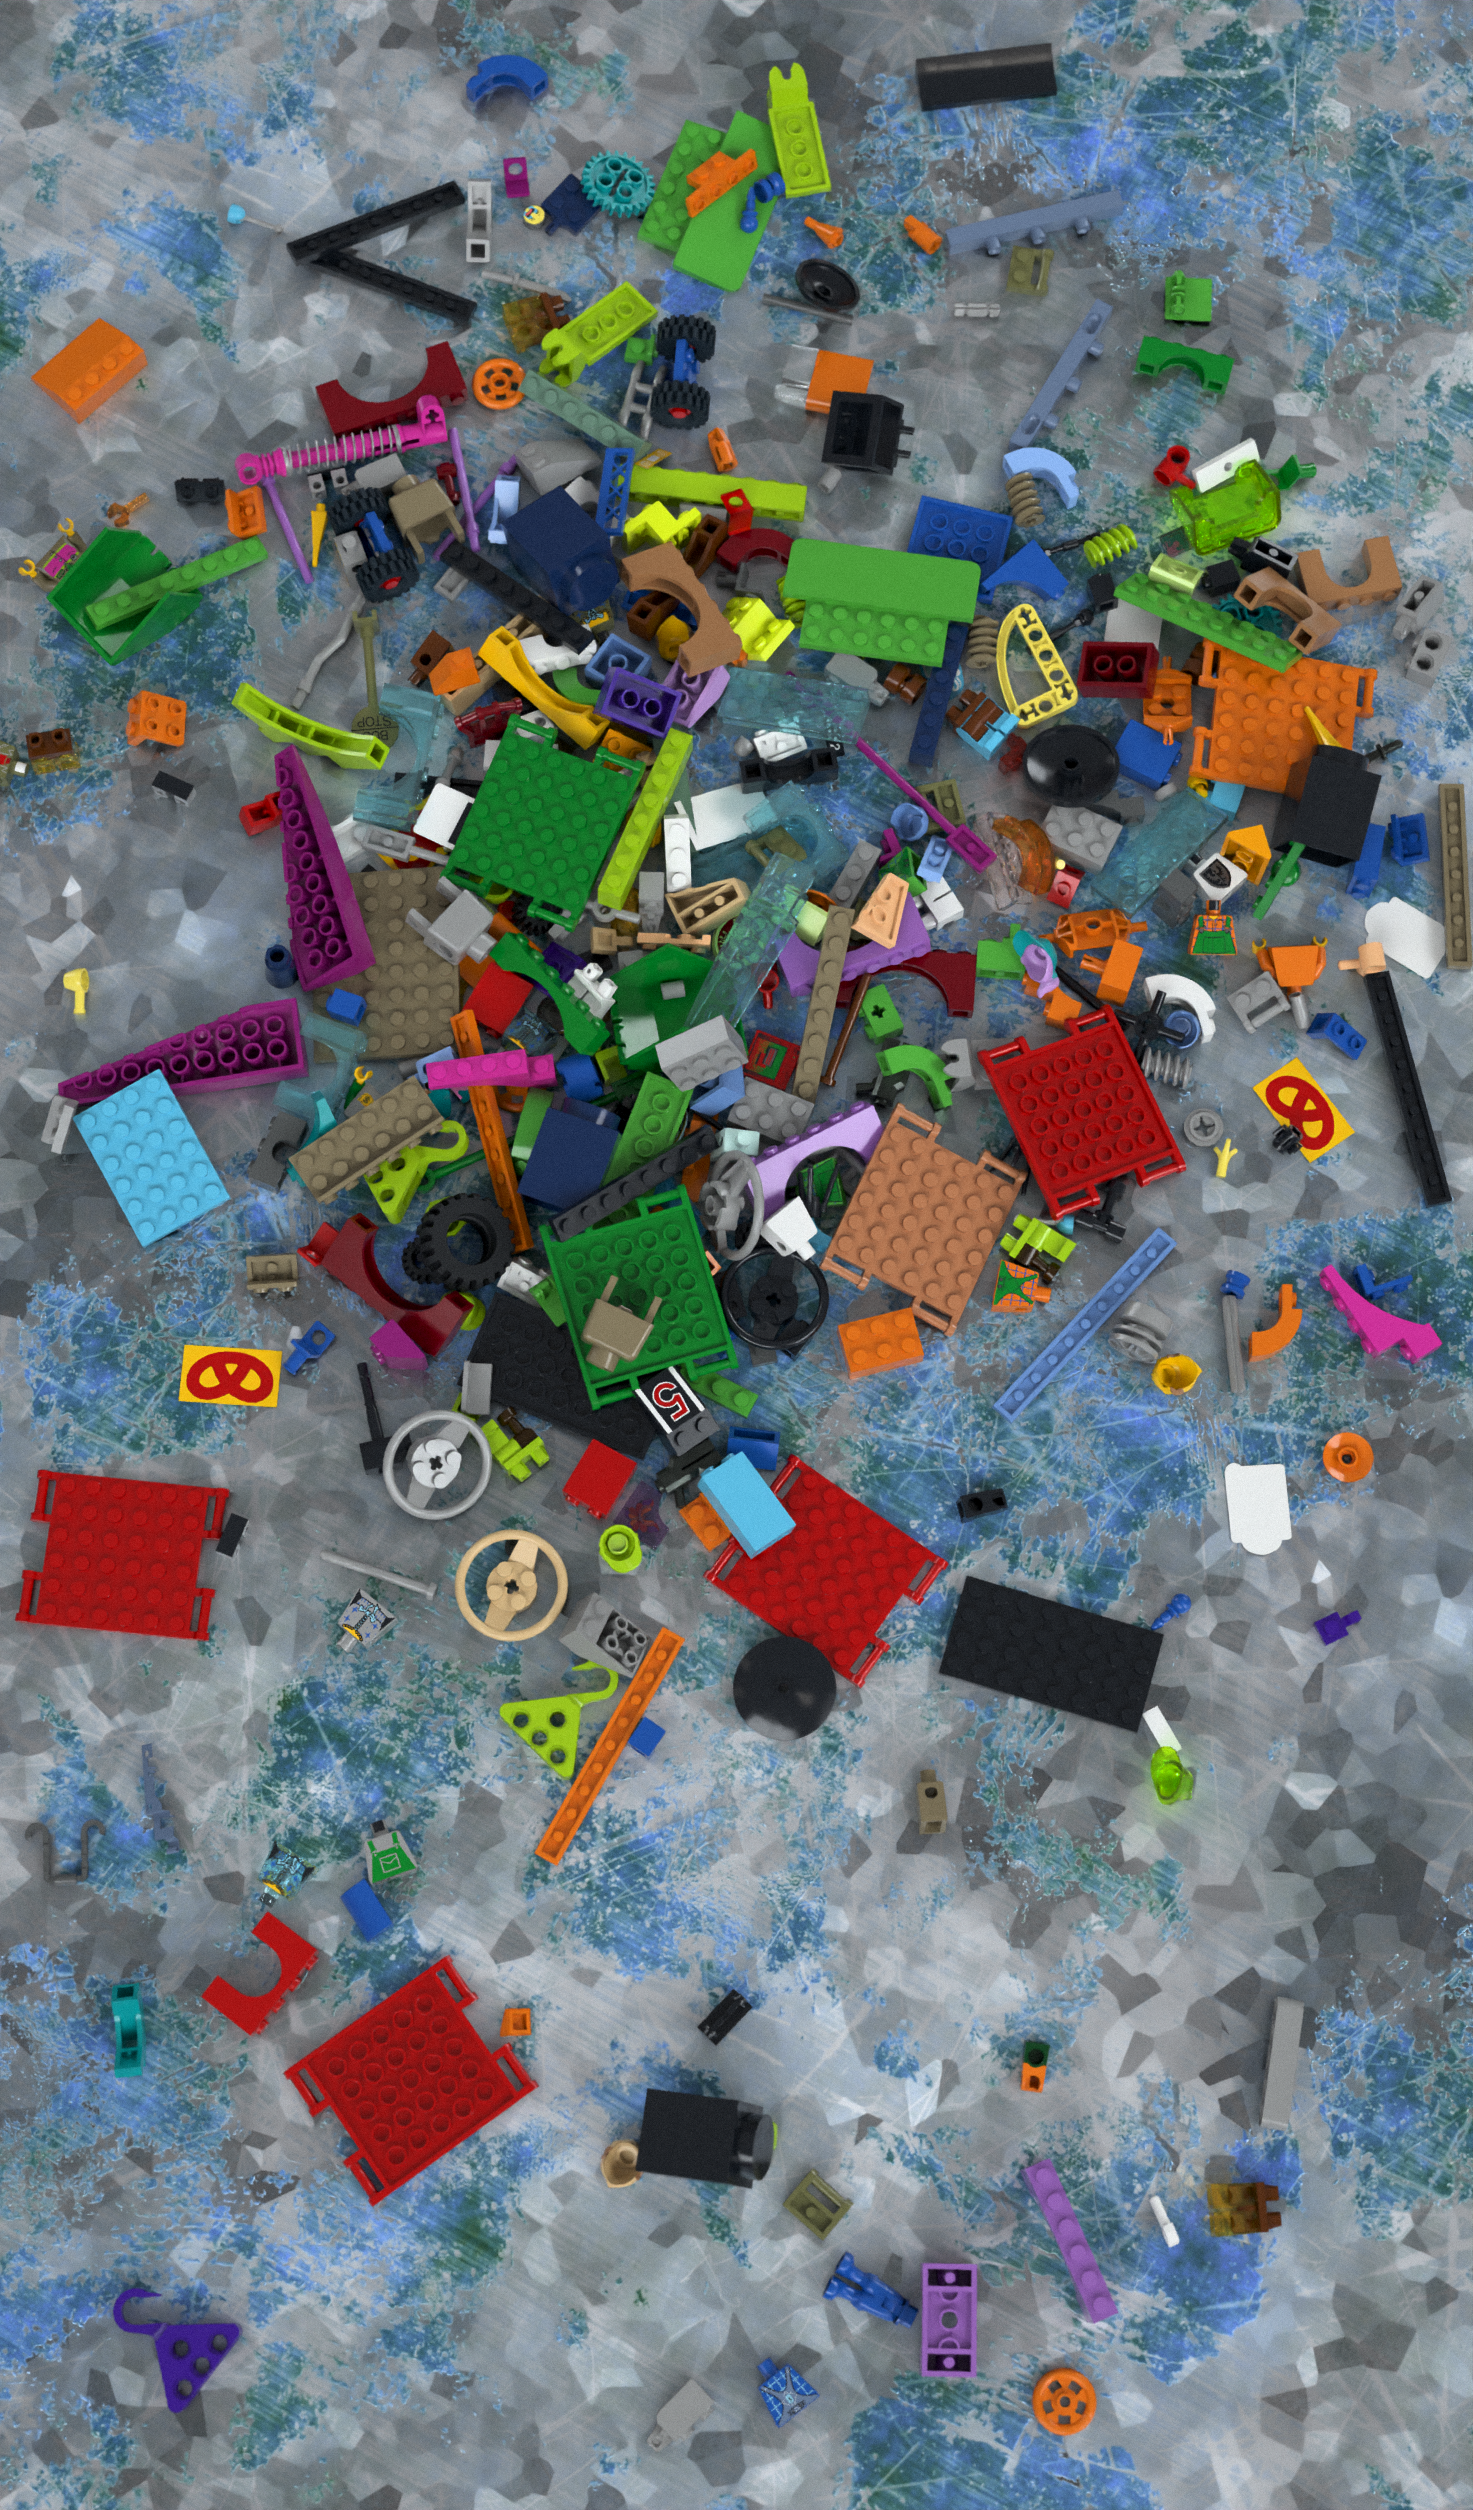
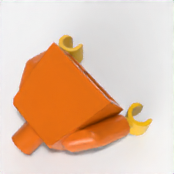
M1314 936L1310 945L1268 947L1267 951L1266 939L1262 938V946H1256L1253 940L1251 950L1256 954L1262 971H1269L1279 987L1287 986V999L1289 1001L1288 996L1290 994L1301 992V986L1313 985L1314 981L1320 977L1326 966L1325 946L1328 940L1324 937L1322 944L1316 941V936Z

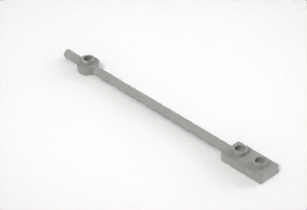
M369 824L361 844L364 850L407 863L410 855L445 866L449 860V856L414 846L416 843L415 837ZM598 898L595 901L588 899L585 906L586 909L593 910L595 918L601 922H610L615 917L635 924H639L641 921L640 914L623 909L619 911L599 904ZM604 908L610 909L607 914L602 913Z

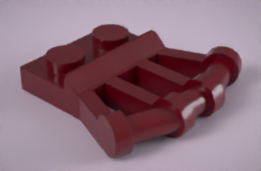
M516 697L506 702L498 703L494 701L491 702V705L483 708L478 706L475 707L474 711L464 716L459 715L455 717L454 723L459 731L467 735L470 749L485 745L486 740L502 739L510 715L512 713L517 715L521 713L522 701L519 697Z

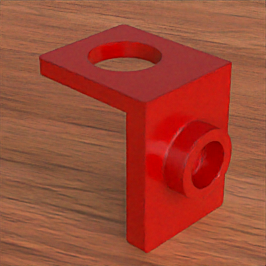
M740 488L722 494L720 498L730 514L728 535L732 536L750 530L754 509L743 489ZM732 497H738L743 503L740 506H733L729 500Z
M1065 863V867L1058 870L1046 899L1068 909L1085 872Z
M323 1222L309 1245L298 1248L296 1252L314 1267L319 1266L338 1236L339 1231L328 1222ZM307 1253L313 1255L316 1259L312 1258Z

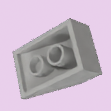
M582 439L537 441L526 444L514 452L521 475L540 496L602 464V460Z

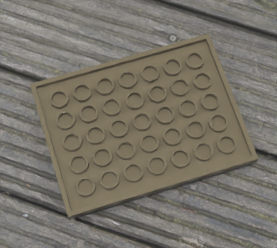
M446 866L348 873L376 963L357 975L313 990V1051L315 1064L425 1057L449 1046L456 1054H459L450 1018L461 1012L460 963L452 965L423 944L424 937L405 922L408 912L414 908L433 924V921L452 904L436 890L440 874ZM336 988L361 996L367 1003V1008L358 1027L333 1019L328 1014L326 1002L329 995H333Z

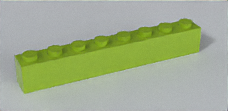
M633 463L628 501L654 504L659 500L663 506L679 508L680 502L725 507L720 498L721 495L742 488L754 509V517L803 522L807 486L796 482L787 484L779 483L776 480H755L752 477L737 478L728 474L712 475L704 471L696 473L687 472L679 468L670 470L662 469L659 466H652L646 469ZM621 474L618 478L617 487L624 482V477ZM617 495V496H616V500H620V501H621V499H620L619 496ZM732 497L729 500L733 506H740L743 503L738 497Z
M670 728L598 887L599 904L621 911L693 751L692 735Z

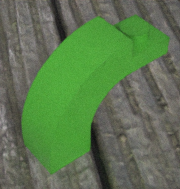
M577 667L553 670L554 691L570 701L592 705L595 708L601 690H593L582 686L578 681Z
M901 1045L875 1053L883 1077L903 1070L911 1071L924 1081L935 1110L953 1104L951 1090L944 1082L953 1077L943 1072L946 1064L935 1053L916 1045Z
M534 1087L529 1089L511 1152L515 1174L518 1176H523L547 1108H552L555 1094L553 1092Z

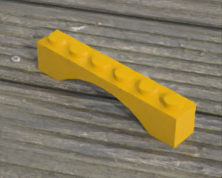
M501 626L488 636L478 652V655L488 665L496 670L583 749L587 750L598 741L610 723L608 719L593 714L594 707L592 705L570 701L548 687L531 667L520 641L506 628Z

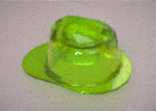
M1170 1746L1159 1748L1153 1755L1150 1768L1159 1801L1163 1805H1171L1175 1801L1191 1800V1791L1194 1785L1192 1773L1182 1766L1175 1749Z

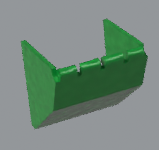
M105 527L46 599L110 666H115L170 633L200 606L199 603L204 597L198 589L187 593L167 591L154 607L97 631L86 613V606L177 569L176 566H173L167 571L173 563L160 549L153 556L151 555L157 546L145 534L142 535L140 531Z
M667 943L610 976V980L618 987L612 996L615 1004L610 1008L616 1044L623 1046L617 1047L620 1064L627 1065L628 1070L663 1072L655 1045L720 1015H723L741 1036L747 1056L749 1055L732 970L730 968ZM683 980L685 997L663 1000L661 983Z

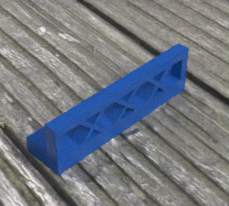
M606 448L595 522L607 533L609 540L610 536H623L635 457L634 448ZM619 456H628L627 461L620 466L621 459ZM621 474L624 477V482L617 487L618 478ZM618 495L621 499V504L614 508L615 499ZM613 517L618 520L617 528H611Z

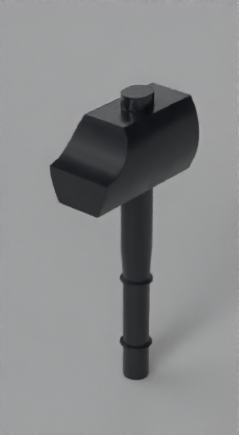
M362 1362L357 1364L372 1441L360 1443L359 1446L366 1475L379 1473L382 1476L384 1454L392 1436L384 1438L370 1381L371 1376L368 1372L367 1363ZM409 1433L403 1438L396 1450L393 1469L403 1467L404 1458L408 1453L409 1447L412 1445Z

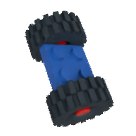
M679 314V317L671 315L670 319L666 317L663 321L659 322L656 350L661 357L665 356V359L668 361L672 359L674 363L673 383L664 381V385L661 383L657 384V387L653 388L651 395L650 416L653 417L654 422L659 421L661 426L667 425V428L670 429L677 427L679 430H682V428L692 430V427L697 429L700 428V425L704 426L708 422L709 392L705 391L703 386L698 387L696 378L697 374H700V362L705 363L706 359L710 360L714 356L716 330L710 321L704 322V318L699 317L697 319L695 315L685 317V314Z
M363 487L359 488L356 492L354 490L350 491V494L347 496L345 494L342 495L340 500H335L333 502L334 506L328 508L327 516L336 537L351 531H357L369 561L362 564L363 568H359L357 570L358 573H356V580L368 602L371 601V603H376L377 601L378 603H383L384 600L390 601L393 597L398 598L402 596L403 592H409L410 587L414 588L415 582L419 581L420 573L411 554L405 549L403 551L397 549L394 552L392 541L387 539L384 533V526L387 524L386 520H390L391 512L381 491L378 488L373 489L372 487H367L365 490Z

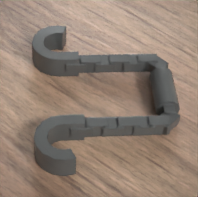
M92 1819L85 1822L82 1826V1873L80 1876H77L76 1873L59 1874L51 1877L50 1832L41 1823H33L28 1826L25 1831V1839L27 1841L32 1839V1833L36 1829L43 1831V1879L50 1885L52 1883H55V1885L77 1884L78 1881L83 1883L89 1877L88 1830L92 1826H98L99 1834L106 1836V1828L103 1823Z

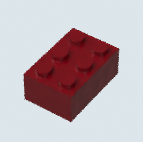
M1083 641L1076 686L1083 697L1153 699L1160 654L1153 642Z

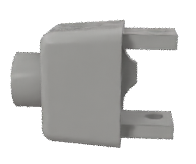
M442 876L438 880L436 890L452 904L433 921V924L414 908L408 912L405 922L424 937L423 944L450 964H459L466 955L480 964L497 944V941L488 934L493 921V914L469 890L465 889L462 892L447 878Z

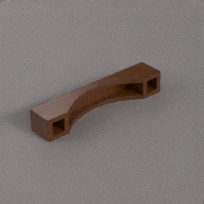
M708 513L694 529L683 553L684 561L693 568L698 580L717 557L718 549L729 539L727 523ZM654 590L650 594L639 598L626 615L629 631L650 642L657 633L659 626L673 613L681 601L670 594Z

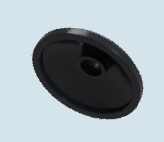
M808 259L800 263L796 269V285L802 296L813 306L825 312L835 314L850 312L857 306L860 300L858 285L841 267L822 259Z

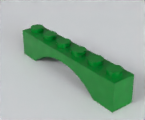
M506 932L489 955L504 971L526 974L546 988L560 1011L564 1035L567 1041L579 1054L593 1056L610 1036V1033L605 1028L606 1024L604 1021L589 1011L590 1006L585 1001L576 997L574 994L575 990L559 978L560 974L555 968L548 966L544 962V956L528 944L529 940L521 933Z

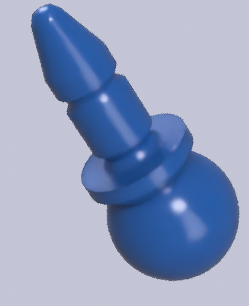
M750 187L746 197V211H742L743 217L740 220V227L745 233H753L758 228V220L756 218L758 212L754 211L756 195L754 187Z
M1183 1593L1176 1594L1172 1598L1171 1604H1166L1168 1610H1165L1160 1617L1154 1620L1151 1630L1154 1631L1163 1627L1173 1616L1178 1619L1180 1614L1188 1612L1191 1608L1189 1596Z

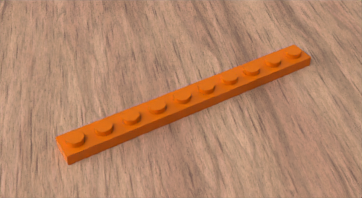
M464 1010L451 1017L450 1021L460 1058L484 1055L473 1010ZM467 1086L497 1203L504 1210L501 1213L504 1218L509 1217L511 1224L508 1225L509 1229L515 1232V1238L511 1239V1243L516 1245L515 1252L512 1254H518L534 1247L523 1201L517 1193L519 1186L493 1086Z
M662 1627L534 1854L558 1866L683 1646L684 1638Z

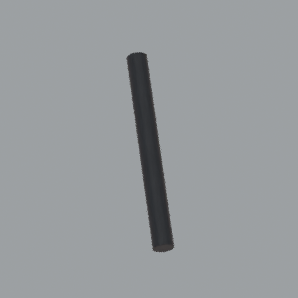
M1056 966L1055 972L1059 980L1094 1009L1099 1010L1100 1006L1105 1005L1059 966ZM1118 1020L1122 1031L1125 1032L1130 1024Z

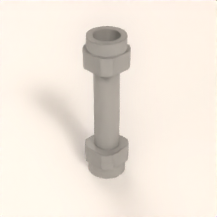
M451 748L447 755V765L440 778H437L435 785L441 783L450 787L452 775L456 767L461 765L464 757V751L461 748Z

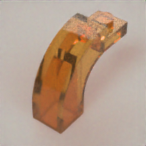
M1005 816V818L994 820L991 829L1012 840L1021 852L1023 867L1017 885L1035 896L1050 892L1055 876V856L1050 840L1043 829L1031 819L1019 821L1015 817Z

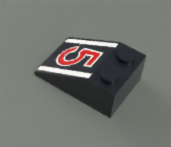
M675 1365L663 1369L639 1385L640 1389L632 1391L669 1455L681 1456L720 1429L706 1405Z

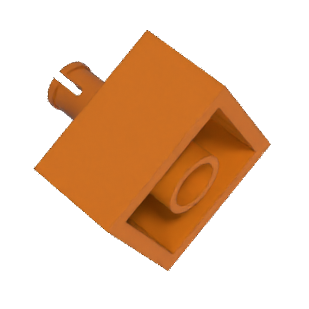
M1115 939L1109 959H1106V961L1086 953L1084 954L1080 969L1099 974L1102 978L1096 998L1123 1008L1144 948Z

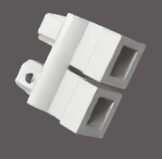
M943 876L940 883L926 881L927 890L913 897L917 909L922 908L926 913L921 916L926 931L934 927L938 931L945 924L951 921L955 922L963 917L964 908L954 893L951 892Z
M590 962L583 970L575 969L573 978L567 984L575 990L574 994L578 999L585 1001L590 1006L589 1011L594 1016L602 1019L614 1004L615 1000L612 996L618 987L612 980L604 978L599 983L597 979L603 973V970L598 964Z

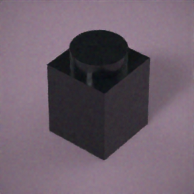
M1313 745L1309 757L1291 765L1269 849L1289 854L1293 847L1289 843L1293 841L1306 845L1300 855V858L1336 869L1359 861L1382 777L1367 771L1369 759L1349 749L1331 745Z
M647 2088L635 2171L664 2177L752 2189L753 2180H762L767 2174L771 2163L774 2146L772 2118L768 2114H763V2107L739 2100Z

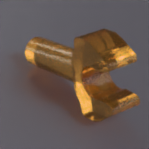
M142 493L125 506H121L116 502L113 503L107 511L108 519H111L116 514H121V517L114 521V525L116 528L126 527L130 524V513L148 502V496Z

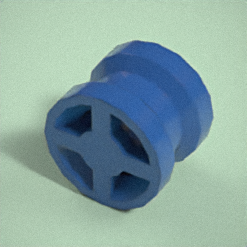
M1228 1270L1226 1273L1227 1280L1221 1285L1220 1291L1226 1295H1234L1236 1299H1243L1245 1295L1244 1288L1249 1285L1250 1278L1238 1271Z

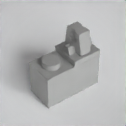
M639 872V914L641 915L643 933H659L660 924L664 922V872Z

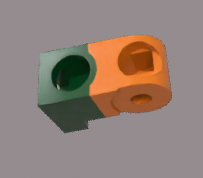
M1024 2040L1020 2090L1042 2093L1050 2048L1048 2043Z

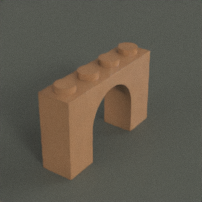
M1382 536L1364 541L1361 553L1368 578L1364 583L1355 587L1340 586L1328 577L1319 549L1296 553L1299 557L1293 568L1300 591L1326 612L1333 609L1345 610L1350 606L1359 604L1367 606L1379 600L1385 602L1394 600L1400 594L1402 583L1389 537Z
M1270 566L1245 577L1233 595L1235 599L1250 611L1266 605L1275 607L1289 615L1298 625L1288 641L1305 655L1329 644L1342 626L1338 620Z

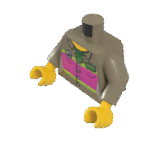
M65 518L69 524L67 530L63 529L60 523L57 525L60 532L67 533V538L63 535L36 565L31 560L23 561L29 567V571L22 567L18 569L21 575L31 576L30 579L45 592H51L87 549V545L78 532L72 530L74 525L69 518Z

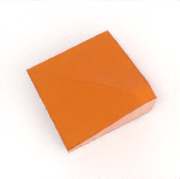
M530 2008L505 2009L500 2037L531 2035Z

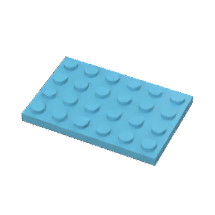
M160 1069L73 1117L75 1124L142 1247L149 1246L232 1199Z

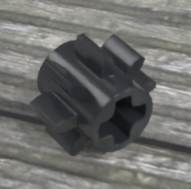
M1284 1124L1272 1133L1276 1137L1272 1144L1281 1154H1286L1287 1152L1289 1155L1295 1154L1303 1147L1299 1142L1303 1139V1135L1294 1125L1287 1127Z

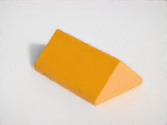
M1262 824L1228 832L1220 851V855L1248 874L1246 880L1257 886L1261 883L1272 856Z

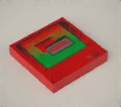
M757 1029L748 1050L749 1055L747 1058L749 1062L742 1065L743 1077L747 1076L785 1092L797 1064L800 1046Z

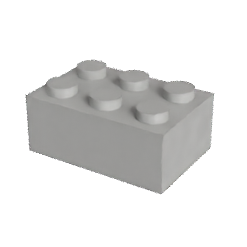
M1052 805L1036 836L1034 847L1100 877L1121 835L1123 826L1083 807L1065 808Z
M723 1015L655 1045L662 1071L681 1092L693 1089L705 1081L715 1079L719 1075L737 1069L749 1062L741 1036Z
M747 1076L745 1077V1096L734 1103L727 1118V1128L760 1132L759 1142L768 1146H779L785 1143L787 1137L795 1134L801 1135L806 1132L814 1114L815 1104Z

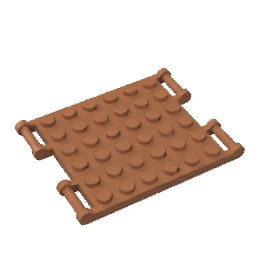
M898 1102L884 1127L822 1257L819 1268L824 1271L829 1270L854 1283L856 1288L864 1291L868 1285L870 1276L879 1279L912 1297L909 1307H911L914 1317L916 1316L942 1330L944 1335L951 1337L957 1328L962 1312L1028 1172L1022 1168L1019 1170L1011 1167V1165L991 1155V1152L987 1149H983L976 1164L962 1158L934 1142L942 1125L937 1122L932 1123L907 1110L905 1105ZM899 1117L927 1131L926 1138L897 1123ZM986 1163L1014 1178L1012 1184L984 1169ZM833 1256L862 1270L861 1276L833 1262ZM921 1302L950 1317L948 1322L920 1308Z

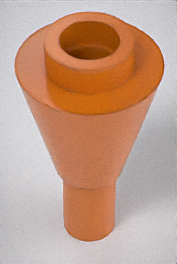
M809 216L804 221V225L814 230L829 249L838 247L844 239L842 228L819 223Z

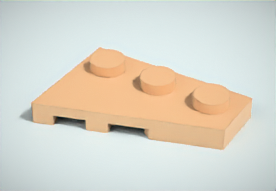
M892 873L884 875L851 928L888 949L894 947L909 883Z
M638 933L637 944L642 946V950L655 951L657 947H662L669 943L681 949H689L691 953L704 955L705 951H711V935H702V940L696 939V936H691L690 934L677 935V938H672L671 934Z

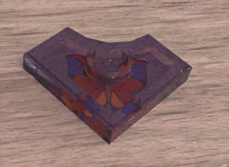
M641 1480L613 1521V1524L625 1525L638 1534L640 1542L656 1551L670 1531L659 1515V1503L663 1494Z

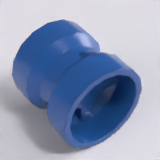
M777 172L770 173L766 176V179H760L753 185L755 195L762 203L771 201L773 196H780L786 189L784 180Z

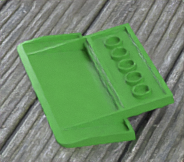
M739 110L735 113L728 133L686 120L637 234L638 240L677 252L673 261V269L727 292L739 290L779 197L773 196V199L767 203L760 202L756 197L754 211L758 212L756 216L758 228L753 233L742 231L740 220L743 217L742 211H746V197L749 188L753 187L756 181L766 179V176L772 172H777L781 176L770 125ZM750 148L755 150L758 164L757 169L695 217H690L685 199L697 189L687 183L686 176L718 151L736 160Z
M800 538L795 540L791 547L783 597L806 600L799 648L942 668L949 620L973 624L981 569L978 564L971 561Z

